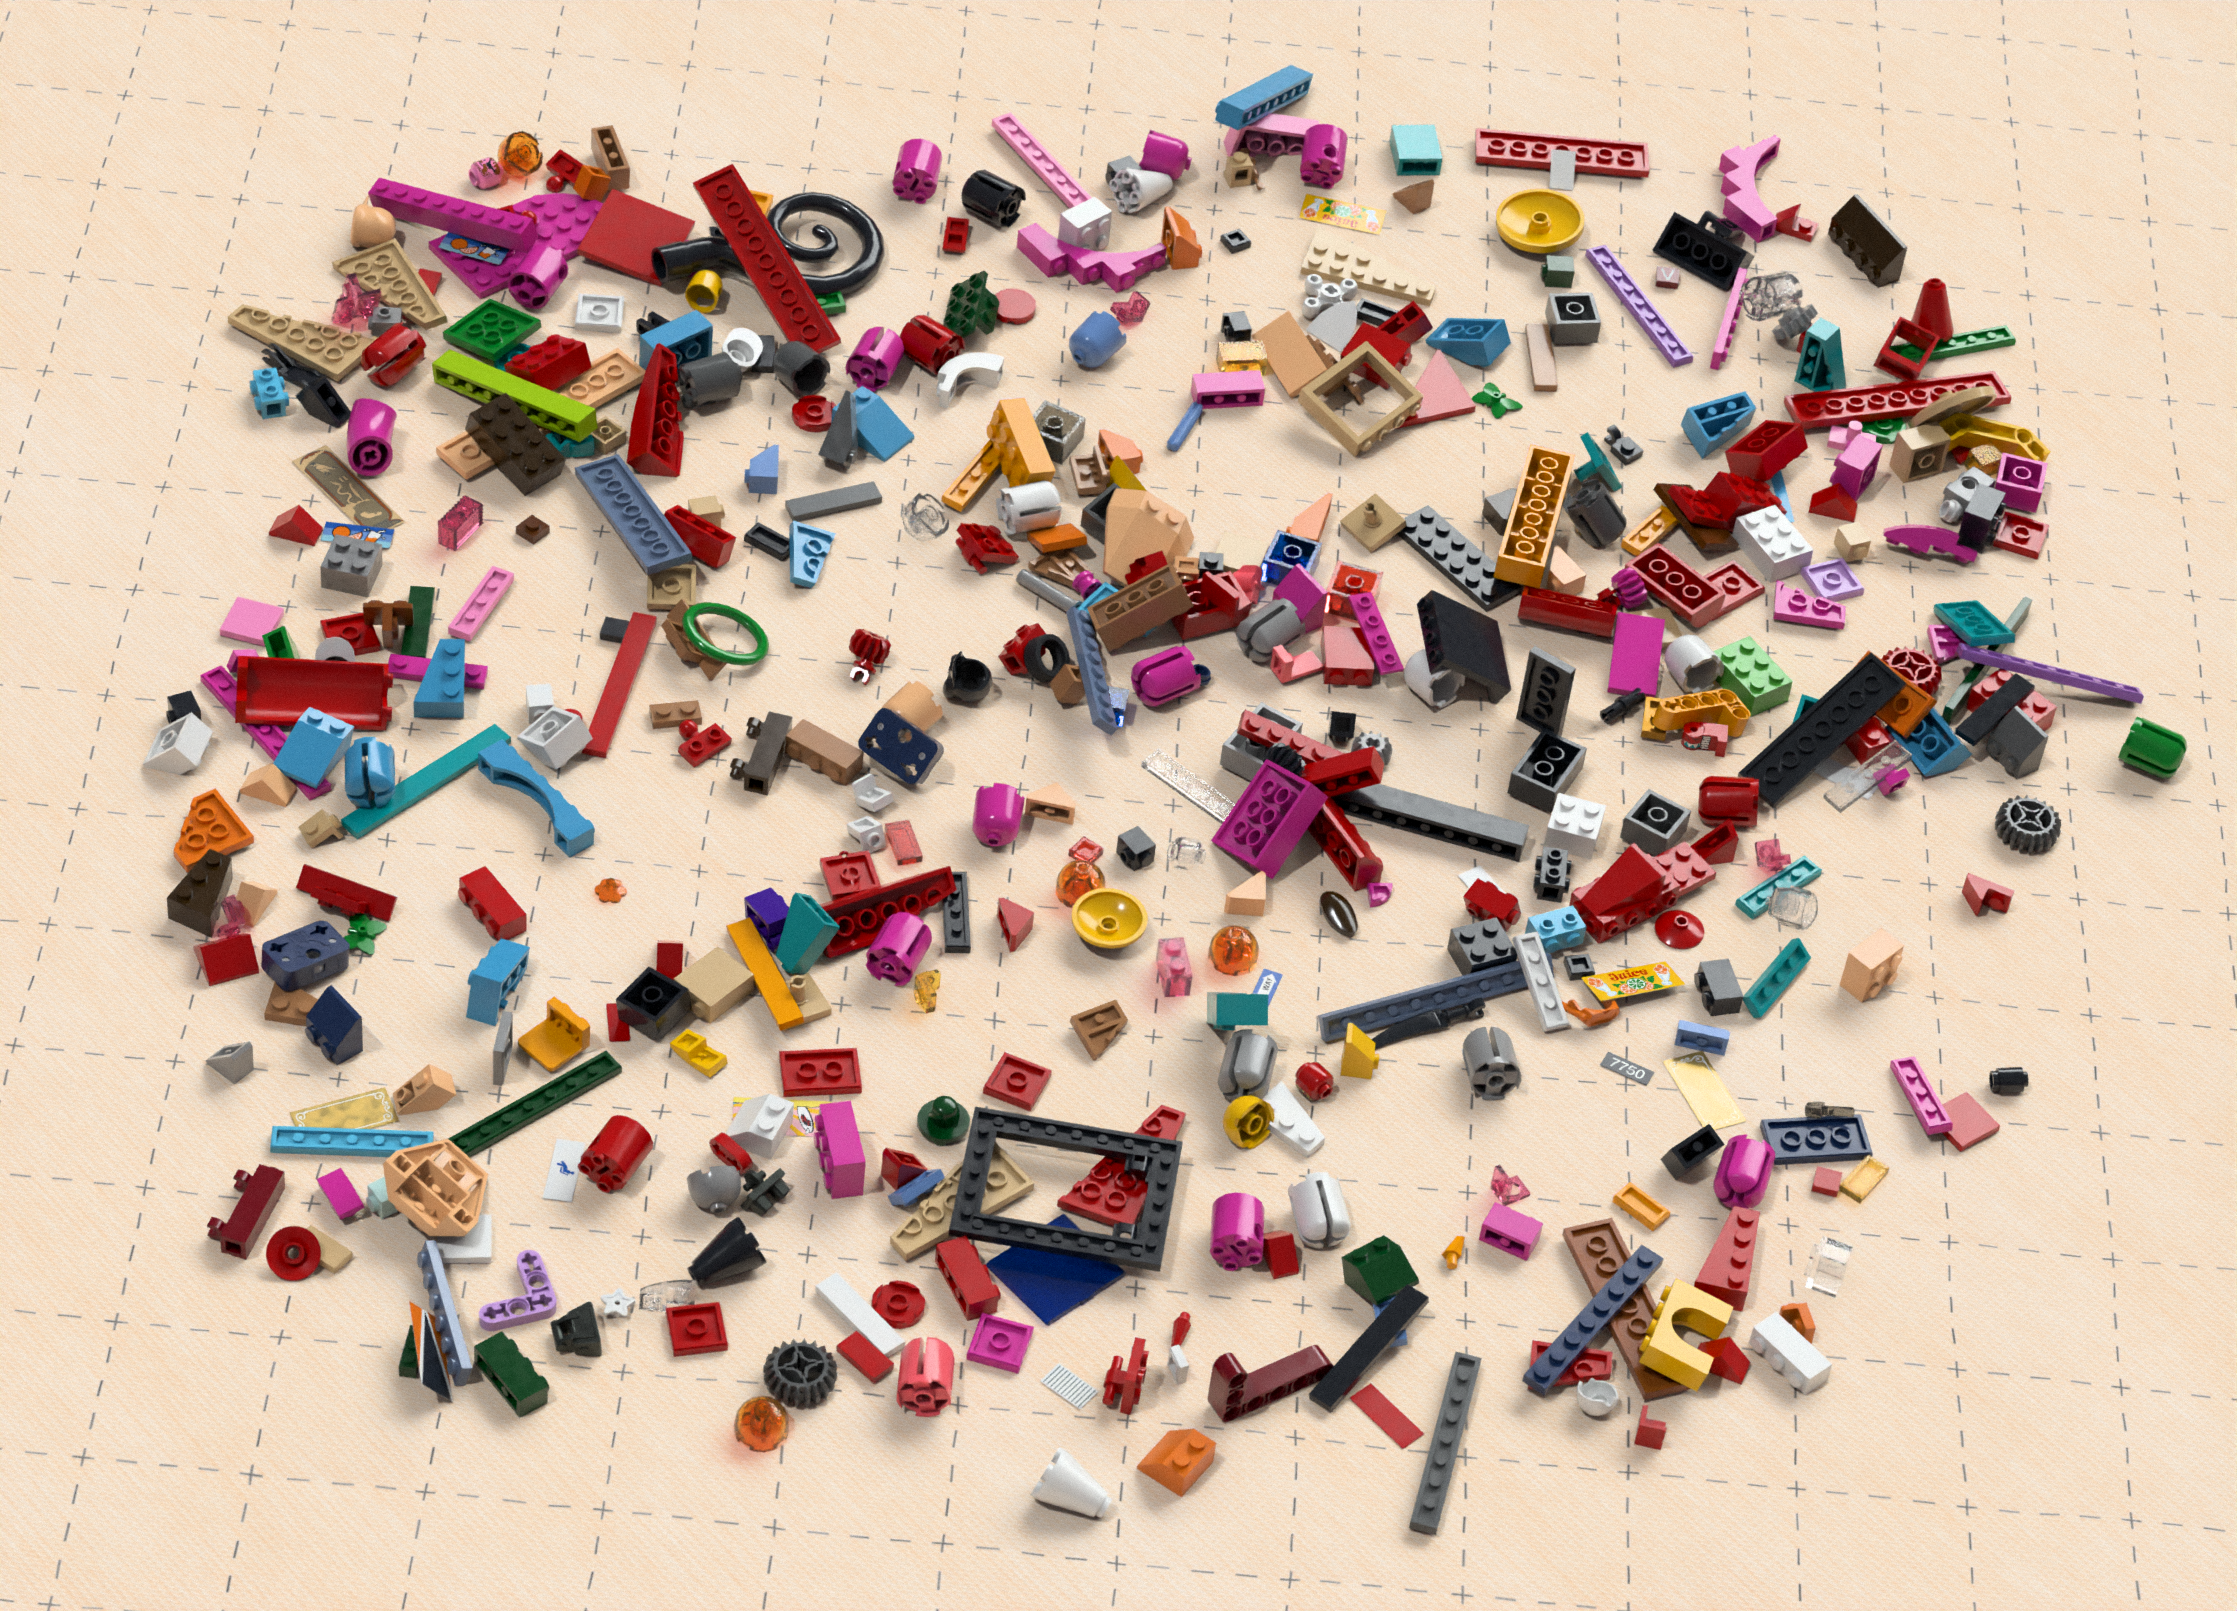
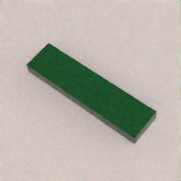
M410 586L408 603L413 604L414 625L405 626L401 655L426 658L435 587Z

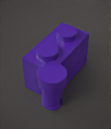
M770 887L744 897L745 917L751 918L757 931L766 939L769 950L774 952L778 949L789 907L783 897Z

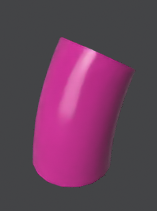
M367 398L357 399L353 403L347 429V457L351 468L358 474L375 476L384 472L390 466L393 459L391 442L397 414L387 404Z

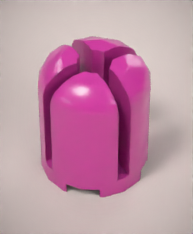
M876 326L868 329L862 335L847 360L845 366L846 375L850 374L852 379L857 382L856 386L858 388L863 386L872 392L886 386L903 358L904 345L902 339L895 331L889 328L885 334L883 327Z
M1175 646L1141 660L1133 666L1131 672L1132 687L1137 697L1146 706L1156 707L1200 687L1201 674L1196 675L1191 662L1195 658L1190 650L1185 646Z
M898 912L888 917L866 953L868 961L866 967L878 980H881L882 977L896 982L894 986H903L911 980L932 942L931 930L926 924H923L924 921L918 916L907 912Z
M1747 1134L1736 1135L1728 1140L1713 1181L1716 1197L1725 1206L1749 1209L1761 1203L1774 1167L1775 1152L1772 1146L1765 1140L1760 1143L1753 1139H1747Z

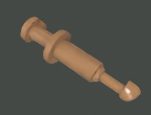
M1242 148L1239 151L1248 155L1250 154L1248 148ZM1250 157L1253 164L1251 180H1254L1257 189L1261 190L1264 185L1260 184L1258 180L1259 174L1255 167L1256 160L1254 157Z

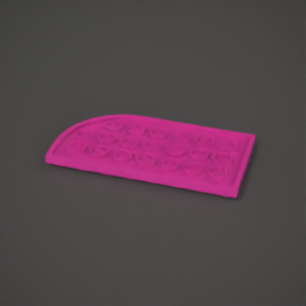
M553 193L534 195L531 198L513 204L515 214L521 215L526 210L533 211L537 216L535 228L539 237L534 245H545L553 249L559 248L564 252V259L567 261L578 256L577 249L603 203L597 200L582 199L580 195ZM446 234L428 242L429 250L479 299L507 288L509 277L527 254L506 248L509 251L501 264L498 265L438 248Z

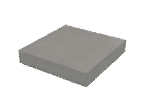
M502 1012L493 1049V1085L502 1086L505 1081L513 1048L512 1012Z

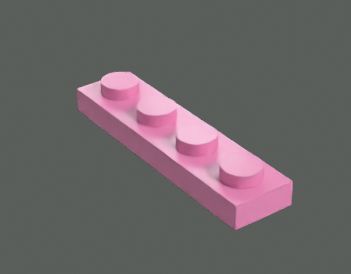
M492 566L448 626V634L470 642L513 583L514 573Z

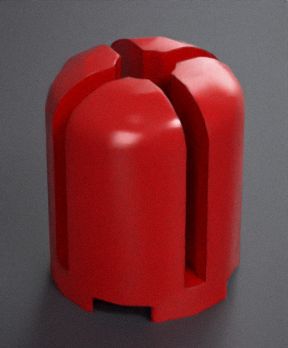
M916 315L910 322L905 324L899 336L903 341L904 355L935 375H938L939 370L946 362L959 356L961 349L965 351V341L961 336L927 315Z
M403 322L395 323L362 351L361 366L363 371H367L375 366L376 368L367 377L379 386L394 385L426 359V357L424 358L426 343L416 329L411 331L407 327L402 326Z
M1708 776L1699 785L1698 815L1702 822L1707 825H1720L1727 819H1730L1733 826H1757L1759 779Z

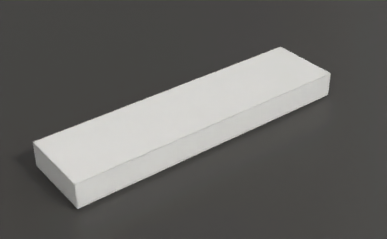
M1538 931L1514 936L1512 941L1543 1032L1566 1028L1569 1022Z
M837 1272L815 1285V1291L854 1331L859 1332L887 1358L905 1347V1340Z

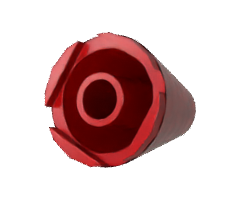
M1931 278L1923 284L1911 321L1940 336L1939 339L1943 338V342L1951 339L1954 333L1946 284L1940 279Z

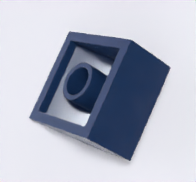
M330 985L306 1015L305 1033L311 1042H315L320 1047L321 1052L326 1058H330L336 1065H339L363 1051L362 1017Z

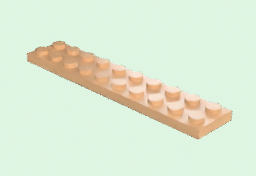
M616 348L592 361V368L556 388L553 392L596 408L640 384L646 370L619 348ZM535 424L545 436L552 432V430ZM467 431L436 447V454L466 480L495 464Z

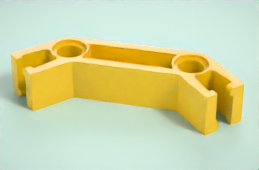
M1965 413L1954 414L1939 423L1951 438L1948 452L1957 446H1964L1998 455L2007 453L2045 462L2051 452L2032 431L2025 427Z

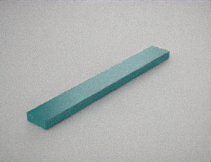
M493 724L395 785V793L385 806L377 808L374 798L371 800V808L360 807L342 818V827L356 839L361 838L478 764L479 751L502 739L509 745L511 744V737L496 724Z

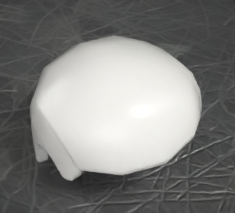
M1591 1378L1584 1385L1581 1381L1578 1383L1577 1402L1580 1408L1589 1415L1600 1416L1615 1409L1618 1403V1392L1614 1385Z

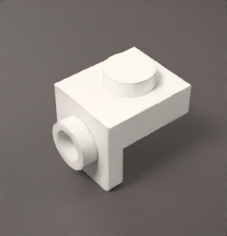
M867 774L852 783L855 800L860 807L878 812L894 801L891 792L877 787L874 775Z

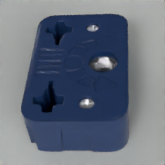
M882 708L876 713L858 741V746L863 752L906 783L912 785L923 784L944 753V747L940 742L930 737L895 710ZM906 732H909L912 737L910 741L906 740L904 736ZM872 739H876V743L881 748L873 747ZM908 766L915 767V771L917 772V774L912 775L913 772L910 770Z
M321 920L263 943L261 968L282 990L291 992L347 969L350 945L330 923Z

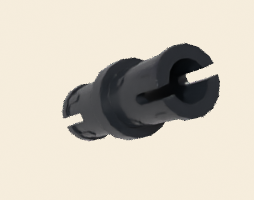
M1636 688L1626 696L1616 698L1613 704L1600 711L1601 719L1603 720L1608 717L1604 722L1610 724L1619 716L1629 714L1632 708L1646 700L1644 692L1638 695L1641 689Z

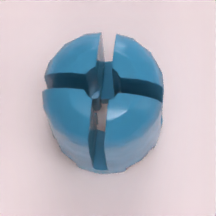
M363 737L354 740V745L348 748L347 752L345 751V792L352 804L361 808H371L372 791H375V803L378 808L385 806L395 793V754L391 744L387 746L382 742L376 741V737Z

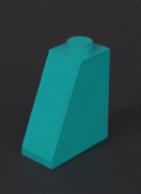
M795 892L792 896L777 949L776 957L783 963L781 965L782 968L790 974H806L840 929V926L811 895Z

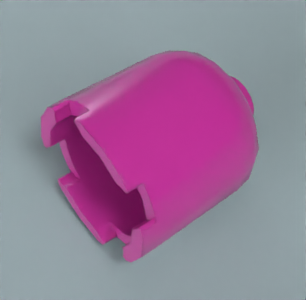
M1149 130L1143 149L1144 154L1139 166L1145 171L1168 174L1172 180H1176L1182 176L1184 170L1189 171L1192 158L1188 157L1189 148L1184 141Z
M994 783L993 787L984 788V786H981L976 791L972 831L982 843L990 846H1005L1017 837L1025 798L1017 794L1015 787Z

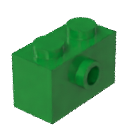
M285 626L262 635L268 657L300 659L296 644Z

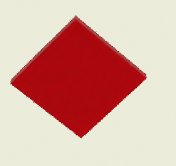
M612 189L580 243L577 254L661 287L663 283L657 278L652 267V249L677 241L685 242L695 226V221Z

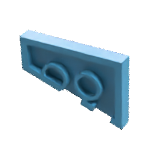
M793 520L789 525L790 582L812 588L815 585L836 533Z

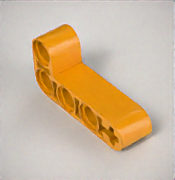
M1718 689L1664 698L1660 701L1652 722L1654 726L1664 731L1681 729L1688 722H1717V724L1728 725L1729 736L1739 737L1748 723L1750 712L1734 692L1727 689Z

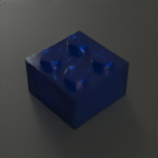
M1277 530L1263 559L1261 581L1278 586L1296 564H1300L1313 577L1320 562L1322 543Z

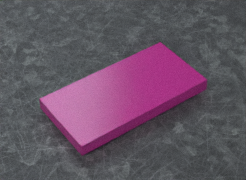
M1618 612L1607 692L1627 695L1634 691V689L1640 688L1641 692L1638 695L1644 692L1645 696L1656 697L1665 619Z

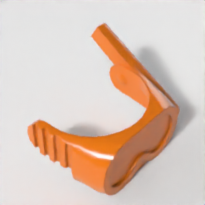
M1611 999L1601 1001L1605 1007L1603 1010L1581 1009L1575 1000H1569L1568 1003L1562 1001L1564 1010L1578 1018L1588 1027L1609 1022L1620 1011L1616 1001Z

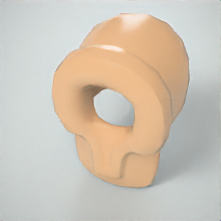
M369 196L354 209L350 243L355 247L371 248L393 240L395 236L396 222L393 215L383 208L369 207L367 205Z

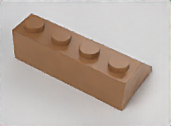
M1171 562L1089 606L1087 609L1097 633L1107 650L1111 651L1121 648L1126 642L1134 638L1143 636L1150 629L1165 624L1176 615L1184 614L1189 608L1193 607V603Z

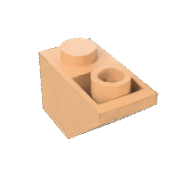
M428 1064L392 1094L397 1114L406 1115L438 1110L456 1095L451 1074Z

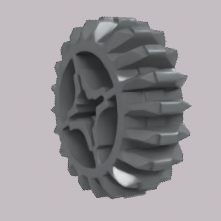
M2017 795L2015 799L2009 798L2008 801L2003 802L1996 813L1995 829L1997 830V836L2002 837V843H2010V848L2016 847L2019 849V852L2026 850L2030 854L2034 850L2039 854L2041 850L2047 851L2050 846H2054L2057 838L2060 836L2061 819H2059V813L2054 811V806H2047L2046 800L2040 802L2037 800V797L2030 799L2028 795L2024 798Z
M793 1338L791 1344L783 1341L780 1348L774 1346L772 1354H768L763 1367L764 1382L769 1393H774L776 1400L783 1398L785 1405L789 1402H794L796 1408L799 1403H804L808 1407L811 1401L818 1405L820 1398L827 1399L829 1392H833L838 1374L836 1372L837 1364L833 1360L832 1352L826 1353L825 1345L817 1347L816 1341L808 1344L805 1338L801 1343H797Z

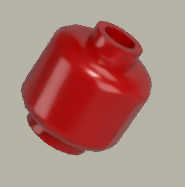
M1319 1062L1304 1063L1295 1074L1296 1087L1310 1100L1325 1099L1333 1090V1076Z

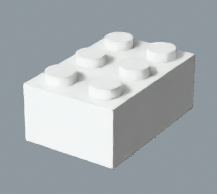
M1776 505L1736 518L1732 536L1739 543V547L1770 583L1801 572V568L1810 566L1814 549Z

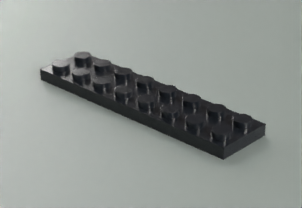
M1868 654L1738 773V777L1759 779L1758 796L1774 808L1906 687L1907 683L1874 654Z

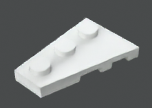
M1282 1081L1279 1082L1263 1098L1264 1101L1271 1104L1275 1116L1274 1123L1270 1121L1267 1129L1300 1154L1309 1158L1324 1145L1325 1137Z

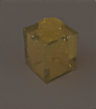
M1992 442L1971 449L1964 466L1968 470L1974 466L1988 476L1994 475L1998 471L2002 453Z

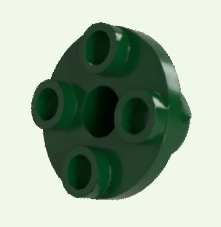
M939 1096L935 1100L923 1105L919 1110L917 1127L923 1136L934 1141L937 1146H946L948 1143L958 1141L969 1130L970 1117L967 1110L950 1096Z

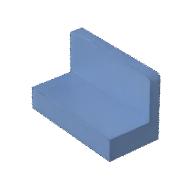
M1679 1020L1674 1045L1725 1056L1730 1032L1726 1029Z

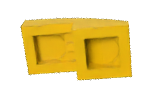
M686 1029L670 1042V1047L684 1061L709 1078L728 1064L726 1055L708 1047L705 1037L689 1029Z

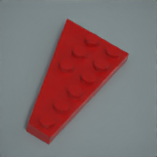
M1161 1105L1142 1122V1126L1134 1133L1176 1140L1185 1121L1186 1113ZM1105 1156L1090 1170L1088 1176L1073 1185L1072 1190L1066 1196L1063 1195L1058 1199L1057 1207L1114 1226V1223L1118 1224L1120 1222L1136 1224L1145 1205L1148 1184H1145L1146 1178H1142V1174L1138 1171L1132 1172L1131 1176L1124 1174L1125 1159Z

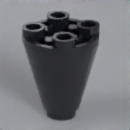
M739 1217L730 1221L691 1262L692 1265L687 1268L697 1286L703 1283L705 1285L739 1275L757 1269L766 1263V1259L761 1251L755 1249L759 1246L758 1241L751 1232L745 1233L746 1227Z

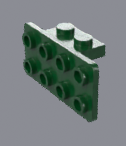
M986 271L973 274L962 283H956L950 290L951 293L943 325L962 338L972 334L976 330V326L986 335L994 330L1000 301L996 295L992 294L985 287L988 278Z

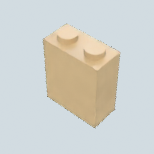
M718 946L674 978V981L689 989L691 1010L699 1018H703L709 1024L752 993L754 989V974Z

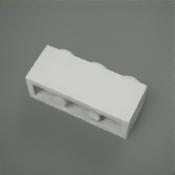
M1777 1312L1753 1327L1749 1344L1757 1353H1760L1769 1361L1775 1370L1786 1377L1794 1388H1797L1806 1395L1828 1380L1832 1363Z

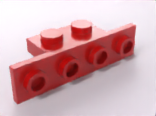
M307 864L303 865L296 886L297 889L311 893L310 897L318 899L317 904L329 908L335 905L341 907L340 912L350 916H355L356 913H367L386 921H390L398 898L397 896Z

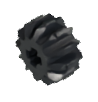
M1281 742L1275 743L1270 747L1263 757V763L1268 759L1299 777L1303 774L1302 772L1306 765L1305 761L1302 760V756L1296 750H1293L1290 745L1286 746Z

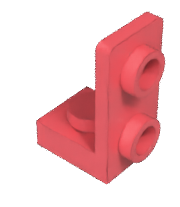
M1282 645L1273 647L1270 668L1280 682L1285 683L1321 671L1323 664L1313 651L1292 657Z

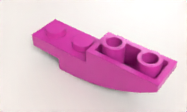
M1908 524L1888 527L1883 530V536L1887 537V542L1897 546L1899 543L1908 546L1907 549L1916 554H1920L1921 551L1927 553L1930 545H1932L1934 551L1944 555L1946 552L1955 554L1954 558L1964 563H1967L1968 560L1974 562L1977 556L1976 550L1957 543L1960 537L1959 534L1948 529Z

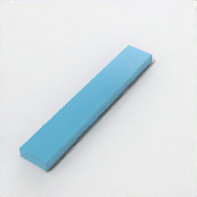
M272 1126L270 1152L390 1157L397 1150L432 1143L434 1132Z

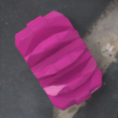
M1629 567L1618 571V573L1611 577V586L1617 591L1616 596L1625 608H1635L1647 600L1645 583L1642 582L1641 576L1638 575L1636 570Z

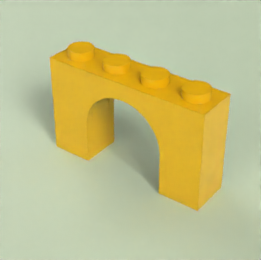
M1675 1278L1671 1287L1666 1285L1659 1299L1663 1303L1659 1302L1652 1316L1656 1317V1320H1651L1646 1330L1649 1336L1646 1335L1639 1347V1350L1643 1352L1639 1362L1697 1392L1708 1375L1714 1357L1685 1343L1675 1333L1672 1325L1688 1326L1716 1340L1727 1325L1733 1307Z

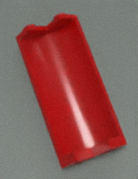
M238 656L235 723L295 726L298 719L309 707L354 726V729L386 731L387 721L391 722L392 707L387 705L388 688H393V673H389L388 664Z

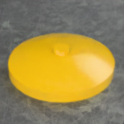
M1528 189L1519 191L1507 197L1499 205L1496 213V228L1499 235L1511 246L1527 252L1551 253L1566 249L1577 242L1584 231L1585 216L1580 205L1571 197L1554 190Z

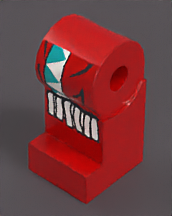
M1688 722L1683 727L1681 745L1687 750L1702 749L1715 751V756L1725 757L1728 725Z

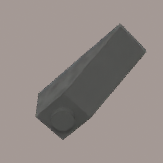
M845 390L818 455L826 461L849 469L850 465L855 463L858 456L856 400L850 391Z

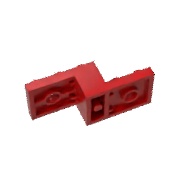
M1718 471L1704 491H1696L1686 486L1680 487L1672 485L1667 491L1690 522L1731 532L1734 531L1736 518L1773 505H1776L1784 515L1787 513L1781 505L1782 501L1772 494L1769 490L1770 486L1765 481L1753 480L1748 476H1737L1732 472Z

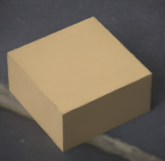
M607 416L597 421L598 428L590 434L594 439V447L604 455L626 441V430Z

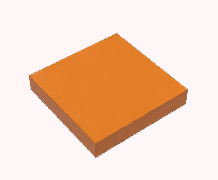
M1071 523L1027 532V540L1043 553L1087 544V536Z

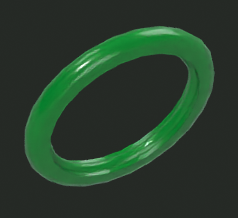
M704 602L691 606L683 615L682 625L687 638L701 652L713 659L727 664L747 666L760 662L768 654L769 642L764 630L755 620L738 609L720 603ZM703 614H716L738 622L754 636L757 641L756 650L752 653L736 654L717 648L697 632L694 626L695 618Z

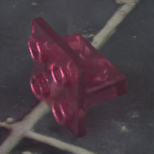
M356 273L347 274L345 282L342 284V294L335 302L331 318L333 323L340 322L343 324L350 322L354 318L373 316V309L378 307L382 294L380 289L363 293Z

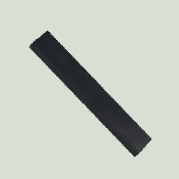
M1407 1284L1309 1393V1399L1332 1412L1429 1303V1297Z

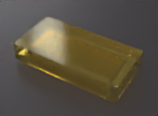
M1867 1155L1840 1184L1839 1191L1861 1204L1888 1174L1889 1167Z

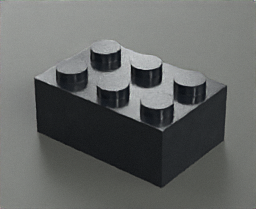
M1543 728L1512 771L1507 793L1551 813L1558 793L1565 794L1583 769L1587 748Z

